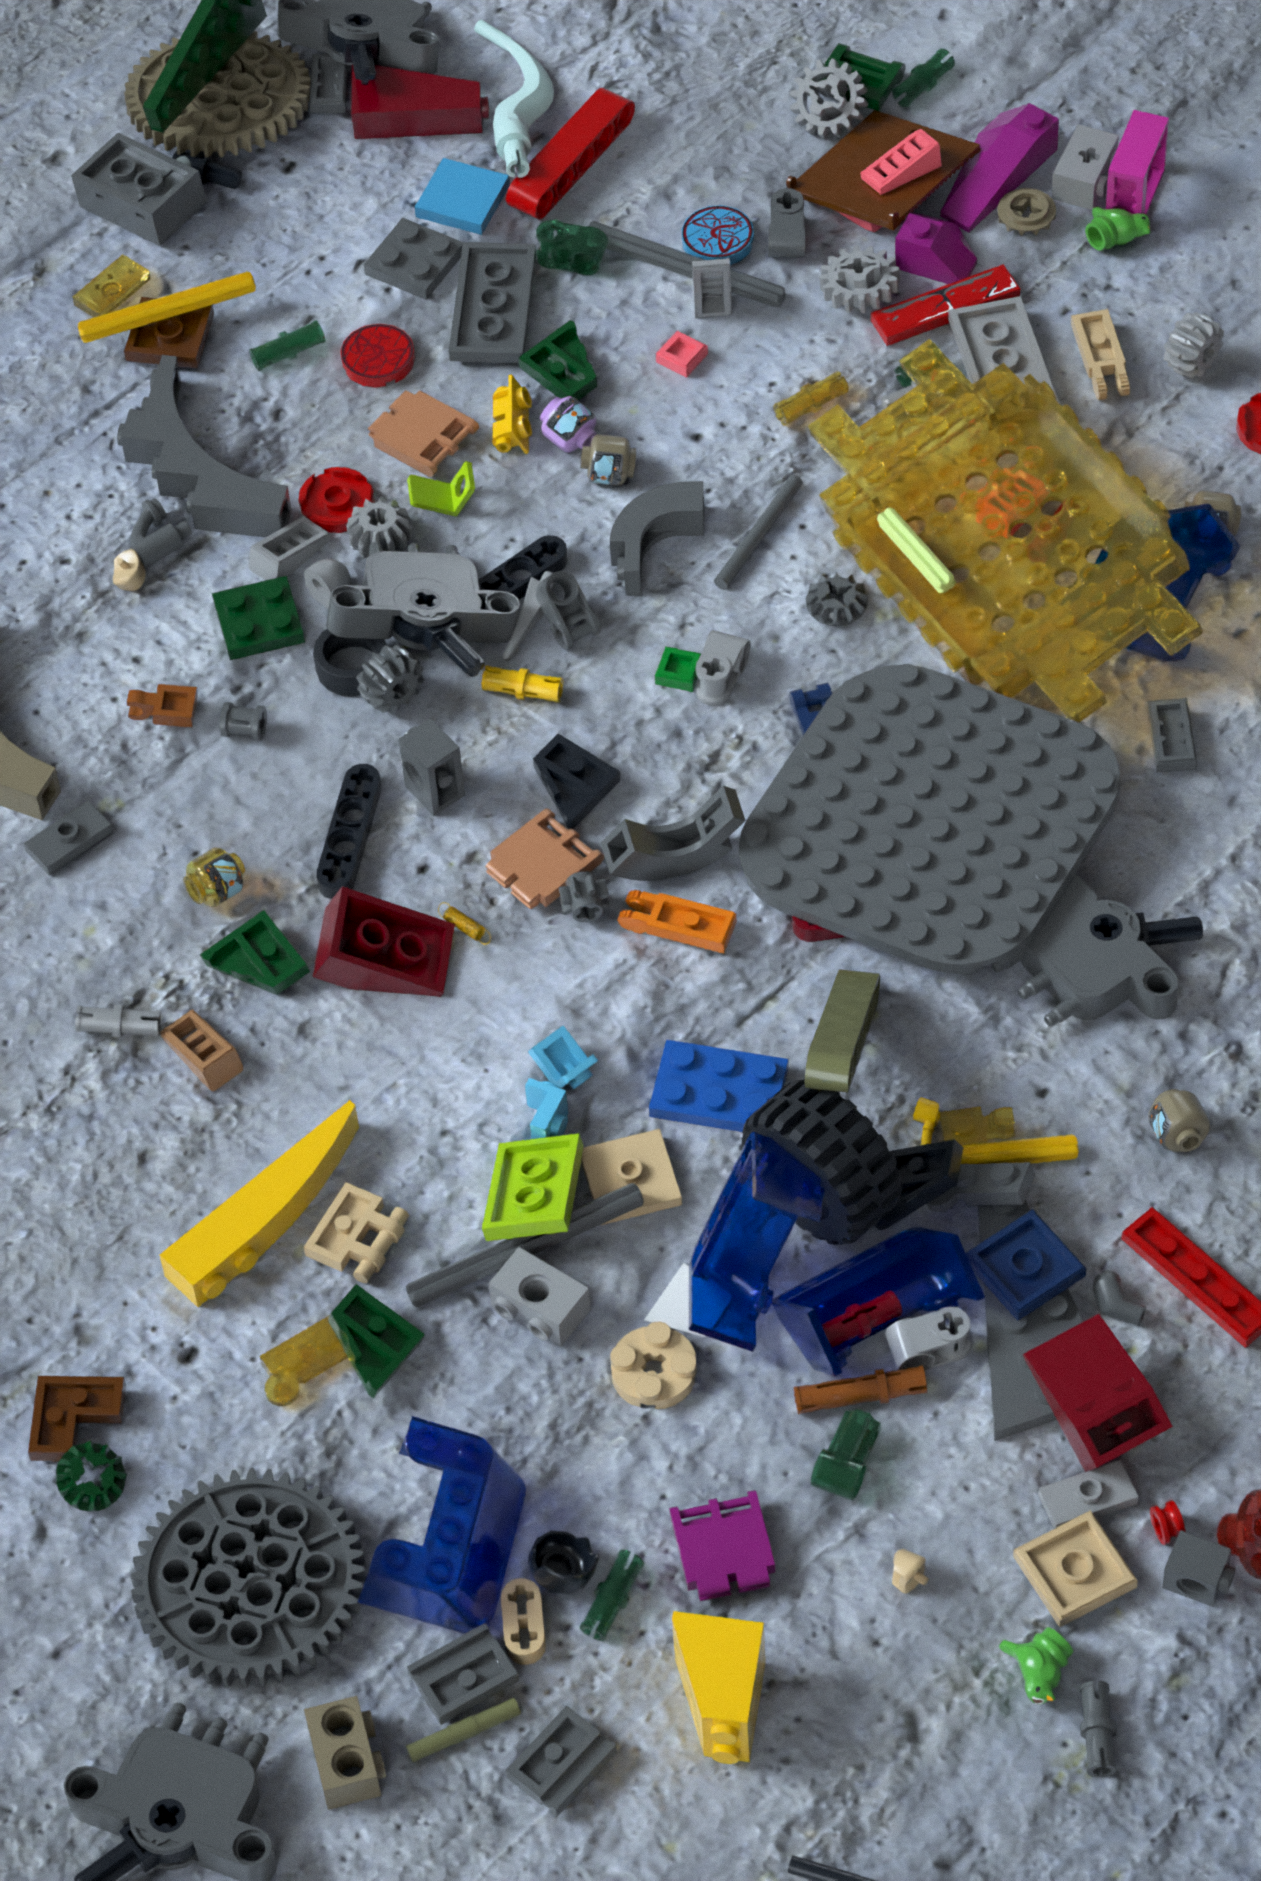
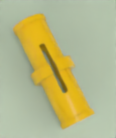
M489 665L485 666L481 687L484 691L508 693L515 695L516 699L521 700L529 697L557 703L560 702L564 686L562 677L530 673V670L520 668L519 671Z

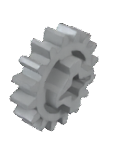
M831 58L828 67H826L821 60H817L816 70L812 71L806 66L803 69L807 76L804 79L795 77L794 81L798 84L799 89L789 93L793 99L797 100L796 103L790 105V110L794 114H799L795 120L800 126L806 125L805 130L809 134L813 135L818 130L819 136L822 139H826L829 131H832L839 138L841 137V128L846 127L851 131L854 129L851 121L854 118L857 120L864 118L858 112L859 107L868 106V102L860 97L868 92L864 84H858L862 77L857 71L851 73L852 67L845 62L839 68V63ZM849 88H850V102L847 101L846 95H845L846 92H847V90H848ZM819 94H821V95H823V96H825V97H826V96H828V97L834 96V98H835L839 103L837 104V103H835V102H833V101L830 102V101H827V100L824 102L823 99L819 96ZM808 96L811 97L812 102L809 110L811 111L810 113L807 107Z
M855 245L850 253L840 249L839 258L829 256L828 265L821 266V275L819 276L820 289L823 292L825 301L832 300L833 308L835 309L845 305L846 313H850L854 307L859 308L861 313H865L868 306L878 310L880 309V301L890 303L892 301L891 293H898L899 267H896V259L894 257L887 258V252L884 249L877 254L874 253L873 246H869L866 251H861L859 246Z

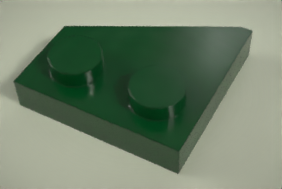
M569 320L518 358L520 369L561 399L571 396L579 401L597 387L596 374L592 364L588 362L586 349L579 340L577 327L572 320Z
M357 1284L335 1307L328 1319L368 1395L373 1399L421 1344L425 1335Z

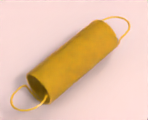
M449 905V908L443 914L442 918L444 920L454 923L456 928L475 941H480L486 929L455 907H450Z

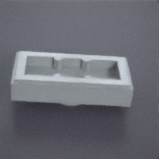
M1121 1460L1040 1487L1038 1496L1054 1529L1090 1510L1095 1518H1099L1138 1504V1495Z

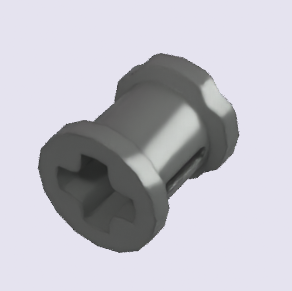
M225 702L223 704L219 725L222 737L238 734L253 736V739L257 741L263 739L267 724V710L265 706L258 705L253 709L234 707L232 702Z

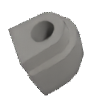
M332 558L319 560L304 571L305 585L309 589V595L328 609L331 591L341 585H352L347 567Z

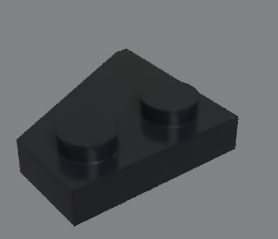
M559 733L533 758L536 773L567 827L570 829H574L621 781L619 770Z

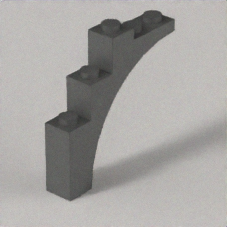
M162 355L158 370L153 369L151 373L149 397L143 398L141 410L129 409L125 424L121 423L119 425L117 443L123 447L125 462L152 465V478L157 479L160 495L187 498V512L192 513L195 529L266 538L288 525L292 512L288 486L260 481L236 472L212 458L193 440L181 422L178 413L177 402L181 377L177 356Z

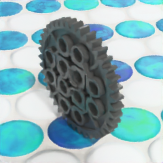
M250 1468L246 1479L242 1480L237 1471L232 1470L230 1482H224L219 1474H215L213 1487L209 1488L200 1480L197 1482L198 1494L194 1495L186 1489L182 1490L184 1503L180 1504L170 1499L168 1506L171 1514L168 1515L161 1512L155 1514L159 1527H146L148 1540L138 1542L141 1556L133 1557L136 1572L131 1573L132 1584L135 1587L131 1590L134 1603H136L134 1608L137 1618L142 1619L140 1621L144 1634H149L151 1646L153 1648L160 1647L161 1656L164 1660L173 1657L175 1669L178 1671L188 1665L190 1677L193 1679L204 1670L207 1684L211 1685L218 1675H222L226 1688L230 1687L235 1677L240 1678L243 1688H248L251 1677L256 1676L260 1685L264 1687L268 1680V1674L272 1673L281 1683L284 1682V1669L289 1668L294 1674L299 1676L301 1675V1661L304 1660L307 1664L314 1667L317 1665L314 1654L316 1651L329 1656L331 1650L328 1640L339 1643L343 1641L342 1632L339 1627L352 1628L353 1623L350 1614L359 1613L360 1611L359 1601L356 1598L364 1597L365 1594L363 1583H361L366 1580L365 1568L362 1566L365 1564L364 1553L360 1550L362 1546L359 1535H354L356 1532L353 1521H346L345 1509L343 1507L335 1508V1501L332 1495L322 1499L321 1487L318 1485L307 1492L306 1479L303 1477L295 1482L294 1485H291L290 1475L288 1472H285L278 1481H274L272 1469H267L263 1478L257 1479L254 1468ZM251 1510L259 1511L257 1515L250 1518L242 1516ZM292 1521L301 1523L292 1529L284 1528V1525ZM191 1538H203L197 1544H185L186 1541H188ZM232 1549H244V1551L239 1555H227V1553ZM281 1559L286 1561L278 1567L268 1566L274 1560ZM316 1571L328 1572L327 1575L321 1578L310 1577ZM176 1576H187V1578L180 1583L169 1582L172 1578ZM296 1580L298 1587L292 1586V1584H295ZM218 1587L229 1588L223 1594H211ZM283 1589H284V1590H289V1592H286L285 1597H284ZM258 1599H271V1601L266 1605H253V1603ZM310 1609L313 1611L309 1616L303 1618L295 1616L300 1610ZM225 1617H232V1618H231V1620H226ZM202 1626H213V1629L208 1633H195ZM245 1637L256 1638L255 1641L248 1645L237 1644L239 1640Z

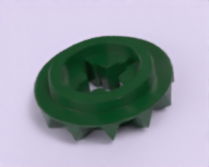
M90 1440L83 1444L73 1445L61 1457L56 1468L55 1479L59 1493L68 1504L82 1511L94 1512L106 1509L118 1500L124 1490L127 1473L122 1464V1457L117 1456L110 1449L109 1445L93 1443ZM84 1464L88 1465L92 1470L98 1467L100 1469L105 1467L98 1478L99 1487L98 1485L95 1486L92 1481L82 1482L79 1485L76 1484L85 1473Z

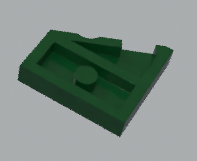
M265 910L200 954L208 967L275 995L280 994L310 973L307 964Z

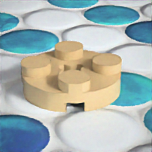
M660 1321L652 1322L647 1327H641L629 1332L611 1351L612 1383L617 1393L631 1405L640 1408L641 1404L655 1405V1409H666L684 1400L692 1391L697 1374L695 1350L684 1335L670 1329L666 1323ZM649 1361L662 1362V1372L659 1374L653 1370L647 1373L643 1370Z

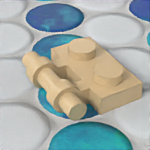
M345 1182L304 1245L305 1256L341 1272L350 1259L357 1261L359 1265L354 1271L353 1276L361 1283H368L373 1273L380 1272L385 1264L386 1258L384 1256L392 1243H398L404 1234L403 1226L409 1218V1214L404 1209L395 1207L391 1215L387 1217L380 1213L384 1207L382 1197ZM369 1229L378 1233L371 1246L361 1243Z

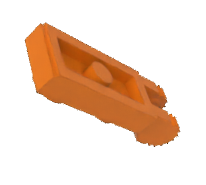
M631 890L625 902H627L626 904L637 911L622 910L617 919L618 924L621 925L620 927L628 931L631 930L639 934L647 932L650 935L724 954L737 923V914L733 911L663 893L657 895L645 891L641 892L640 890Z

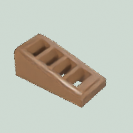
M193 1009L159 1032L163 1040L211 1091L217 1090L243 1071L244 1067L236 1049ZM194 1029H197L196 1032H194L192 1035H190L183 1041L180 1040L184 1036L192 1032Z

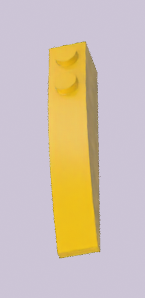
M350 1100L159 1254L164 1276L197 1307L201 1306L208 1299H213L220 1295L225 1289L226 1284L238 1274L249 1271L256 1264L258 1258L293 1225L318 1195L340 1163L359 1129L355 1104Z

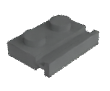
M486 1623L407 1666L408 1675L414 1680L420 1694L440 1725L519 1682L518 1672L496 1638H493Z
M566 1705L506 1769V1775L511 1782L540 1805L544 1804L555 1817H558L617 1753V1744L612 1740L609 1742L601 1735L598 1729Z

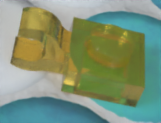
M981 1106L939 1112L943 1141L955 1139L963 1146L987 1143V1139H1006L1015 1136V1121L1012 1107L995 1109L987 1116L982 1115Z

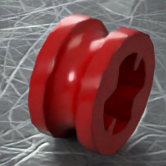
M1173 1500L1166 1502L1165 1507L1162 1509L1157 1505L1150 1508L1151 1522L1162 1545L1169 1544L1172 1537L1177 1538L1180 1530L1186 1532L1180 1510Z

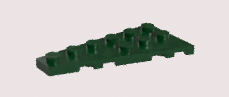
M201 0L143 105V110L151 130L164 133L263 22L267 14L262 0Z

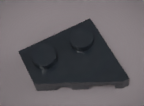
M953 1139L889 1151L894 1154L897 1160L896 1168L901 1171L902 1191L897 1205L874 1226L879 1231L885 1230L956 1186L964 1148Z

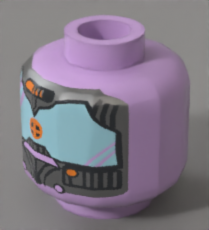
M571 396L562 399L556 397L545 407L540 416L542 434L567 453L577 448L582 450L583 446H590L592 438L597 434L594 431L596 425L595 414Z

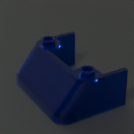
M753 1131L747 1138L695 1245L689 1264L688 1330L751 1352L756 1347V1320L760 1313L765 1315L768 1312L773 1300L774 1291L769 1289V1274L798 1216L819 1222L822 1216L821 1204L825 1189L820 1187V1178L768 1136Z
M913 1227L899 1232L781 1293L771 1301V1304L778 1319L813 1370L837 1376L843 1373L841 1368L848 1364L846 1358L852 1354L851 1347L888 1328L893 1323L905 1319L920 1310H934L935 1312L944 1307H958V1300L961 1298L979 1301L985 1298V1295L957 1234L923 1227ZM889 1290L894 1292L902 1306V1316L893 1318L871 1329V1334L864 1338L856 1336L834 1348L831 1347L821 1324L846 1313V1308L852 1304L860 1306L885 1294Z

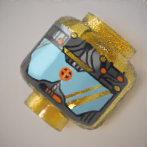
M214 847L187 864L183 883L187 893L194 902L216 907L243 889L244 881L242 874L245 873V867L237 854L233 852L229 854L222 848Z

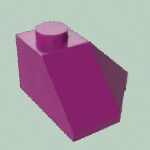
M909 213L895 238L896 267H899V270L950 284L970 277L977 265V257L958 225L953 222L925 214Z

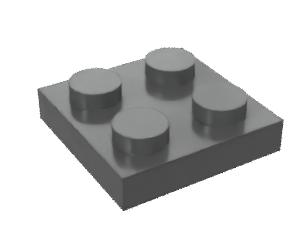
M402 217L364 263L365 275L427 300L460 260L463 242Z

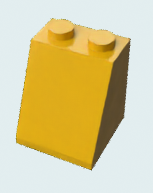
M673 1611L672 1627L675 1661L704 1756L712 1757L713 1760L723 1764H735L738 1761L750 1762L766 1665L764 1623Z

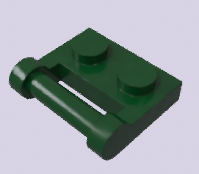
M841 43L837 44L824 64L828 67L831 58L839 63V68L845 62L852 67L851 73L857 71L862 77L858 84H864L867 87L868 92L860 97L868 102L867 108L877 111L881 109L895 85L902 81L906 68L904 63L895 60L889 63L852 51L850 46ZM849 88L845 94L848 102H850Z

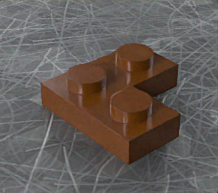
M38 1376L28 1447L30 1461H60L61 1457L73 1445L76 1446L79 1423L122 1424L126 1392L124 1377Z

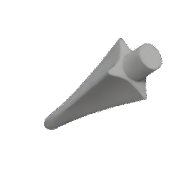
M544 572L540 581L533 577L530 578L516 627L503 653L504 660L509 661L513 657L523 640L544 615L536 598V589L541 581L553 574L552 572ZM552 582L550 585L551 594L554 598L558 599L553 592L556 583Z

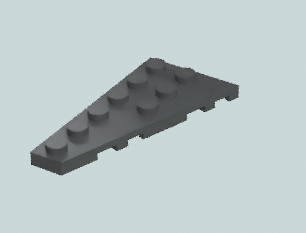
M1026 1199L1022 1205H977L980 1243L1031 1211ZM983 1283L994 1441L1057 1420L1022 1354L1084 1322L1068 1288L1017 1321Z

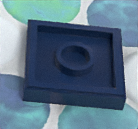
M1033 1209L967 1251L964 1256V1261L1017 1321L1084 1278L1087 1270Z

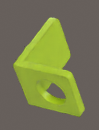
M468 461L464 462L451 483L412 474L407 478L411 506L455 517L458 516L475 491L472 463ZM465 478V487L460 495L461 484Z

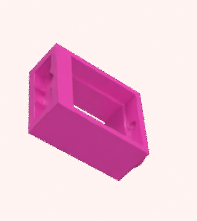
M1133 110L1108 169L1106 209H1123L1131 214L1140 213L1147 215L1165 171L1168 117Z

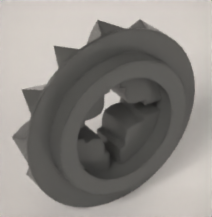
M837 572L832 578H826L821 575L818 583L810 584L806 596V607L810 615L817 621L831 626L853 623L864 614L868 605V595L865 592L864 583L855 582L853 575L847 578L840 577ZM830 593H835L838 597L843 596L844 605L835 598L830 600Z

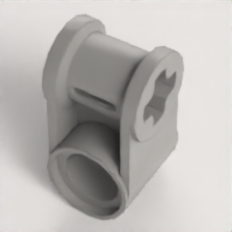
M715 630L710 631L702 654L696 663V674L699 678L696 686V695L702 703L717 706L727 702L730 698L733 688L748 662L751 649V641L749 639Z
M944 1307L938 1311L915 1318L899 1320L890 1325L885 1332L898 1370L923 1365L925 1372L928 1369L966 1358L972 1347L969 1334L971 1328L970 1318L965 1311L957 1307ZM947 1318H949L948 1326H946L945 1320ZM958 1343V1349L954 1350V1344Z

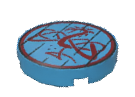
M724 205L708 206L695 211L685 220L681 229L682 246L686 253L705 260L729 258L730 265L744 259L750 253L754 241L753 224L748 216L736 208Z

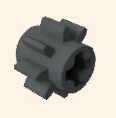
M590 872L574 873L567 878L566 886L559 887L562 912L564 915L572 913L576 921H594L602 915V908L610 906L605 879L596 881L594 874Z

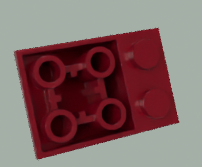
M1100 1314L1022 1354L1085 1472L1098 1468L1173 1427L1153 1388Z

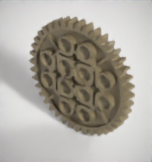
M254 31L164 133L150 129L143 105L179 39L171 38V46L160 43V51L149 50L150 58L141 57V65L133 66L134 73L128 74L129 82L125 83L126 91L124 96L127 115L130 116L131 124L136 125V131L138 133L143 132L145 140L153 138L155 146L164 143L166 151L176 146L177 154L179 155L186 150H190L191 157H195L200 151H203L205 157H210L213 152H217L220 158L224 157L226 151L229 150L233 155L237 156L240 148H244L250 153L254 144L264 148L266 139L277 142V134L288 135L287 127L296 128V120H303V111H308L311 85L309 70L305 68V61L299 60V53H292L290 45L282 47L280 39L271 42L270 35L268 34L259 39L257 31Z

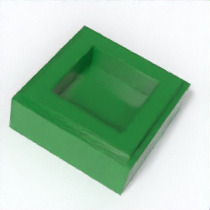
M665 646L655 673V685L693 692L698 679L696 663L701 653Z

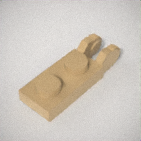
M1108 309L1071 315V327L1088 378H1092L1096 398L1098 400L1107 399L1108 388L1104 376L1112 374L1115 375L1116 387L1120 396L1130 395L1126 361Z

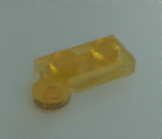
M329 1316L259 1356L261 1365L270 1376L265 1383L264 1391L267 1400L271 1404L276 1406L292 1404L299 1396V1383L308 1382L348 1358L328 1322Z

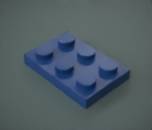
M666 1039L649 1105V1117L743 1132L746 1120L785 1086L789 1060Z

